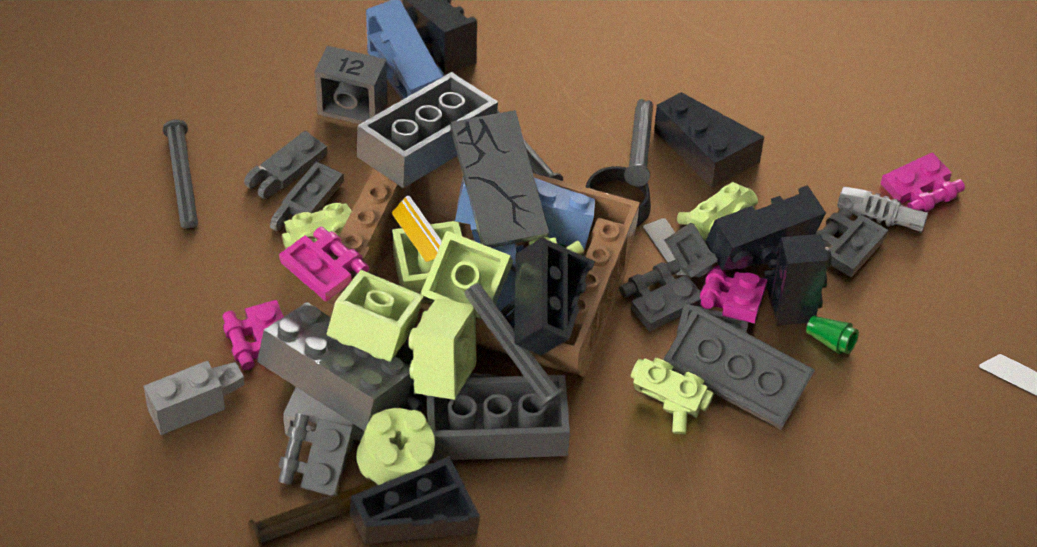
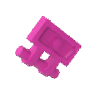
M933 152L882 175L881 185L893 198L899 199L898 201L901 204L910 200L911 202L907 203L908 208L923 212L933 209L934 205L941 201L948 202L955 199L958 193L965 190L962 180L958 179L952 183L950 182L952 172Z
M320 226L313 234L314 238L317 239L316 242L311 241L304 235L281 252L279 257L281 264L327 302L350 284L352 278L348 271H355L357 274L360 270L368 272L369 265L362 260L363 257L355 249H349L341 243V237L335 232H328L324 227ZM327 253H333L338 258L334 260Z
M716 265L708 272L706 284L701 290V306L705 309H711L713 306L723 308L722 316L755 323L768 279L760 278L753 273L739 272L735 273L734 278L727 277L725 274L726 270L722 271L720 266Z
M277 300L245 308L246 319L242 321L237 319L234 311H227L222 316L225 323L223 325L225 335L228 339H231L233 344L232 353L234 359L240 362L243 370H250L254 367L253 359L258 358L264 329L283 318ZM253 334L255 342H246L244 336Z

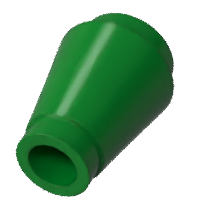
M815 315L811 317L806 328L807 334L838 354L842 352L846 354L851 353L859 336L858 329L853 328L852 323Z

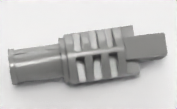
M843 187L837 206L840 209L847 208L851 214L858 217L860 215L868 216V219L872 221L875 218L877 219L876 223L879 224L885 221V226L888 227L897 224L919 232H923L928 212L901 205V202L898 201L899 199L894 198L890 200L889 196H884L883 198L879 193L873 195L872 191Z

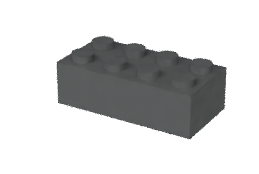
M451 72L359 124L357 128V157L400 187L405 188L458 156L450 129L451 122L497 114L498 101Z
M308 302L265 328L257 362L365 431L372 416L387 409L399 408L407 402L413 380L410 378V366L396 357L391 362L375 358L368 352L351 345H344L337 339L327 336L331 317Z
M548 375L558 389L563 388L564 392L543 407L540 405L543 400L525 376L468 378L455 400L426 395L427 423L432 429L435 439V448L430 461L442 460L446 457H450L451 460L568 456L570 428L565 375Z

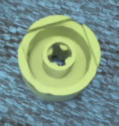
M401 408L387 409L373 415L357 449V463L361 473L367 479L369 477L378 483V486L427 466L434 452L435 439L425 416L419 411H409Z

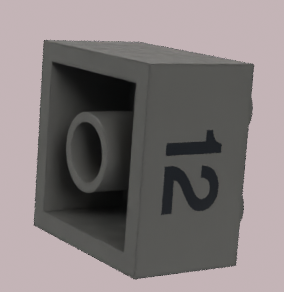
M331 46L326 47L314 71L317 114L361 124L384 111L388 103L386 59Z

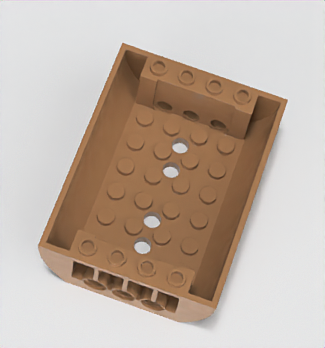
M458 156L405 188L400 187L373 169L339 235L342 239L341 243L349 249H355L362 255V260L369 265L368 273L399 285L393 257L392 229H399L401 226L392 215V211L406 196L412 198L429 224L455 221L463 178ZM533 173L534 178L595 199L594 218L584 253L581 254L595 261L593 269L587 273L585 279L587 287L585 292L579 297L577 306L580 308L570 338L542 356L530 351L540 365L584 377L619 293V286L622 285L626 275L636 231L640 202ZM459 222L462 237L474 241L470 224ZM529 241L517 243V246L523 245L525 249L529 246ZM333 253L329 255L334 260L338 258ZM348 271L353 280L357 273L355 271ZM347 287L329 299L327 303L335 305L336 300ZM422 302L414 328L418 326L423 312L429 310L433 304L432 302ZM476 318V346L509 355L482 319Z

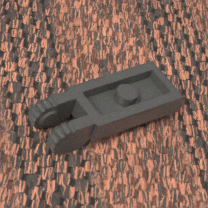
M304 131L260 166H255L245 176L244 185L251 189L261 184L257 193L262 198L268 199V197L280 189L286 188L299 178L315 162H319L327 156V146Z
M315 162L283 199L282 205L272 216L270 228L280 231L285 225L284 222L288 221L290 214L294 216L302 212L315 213L320 211L344 182V174L319 162Z

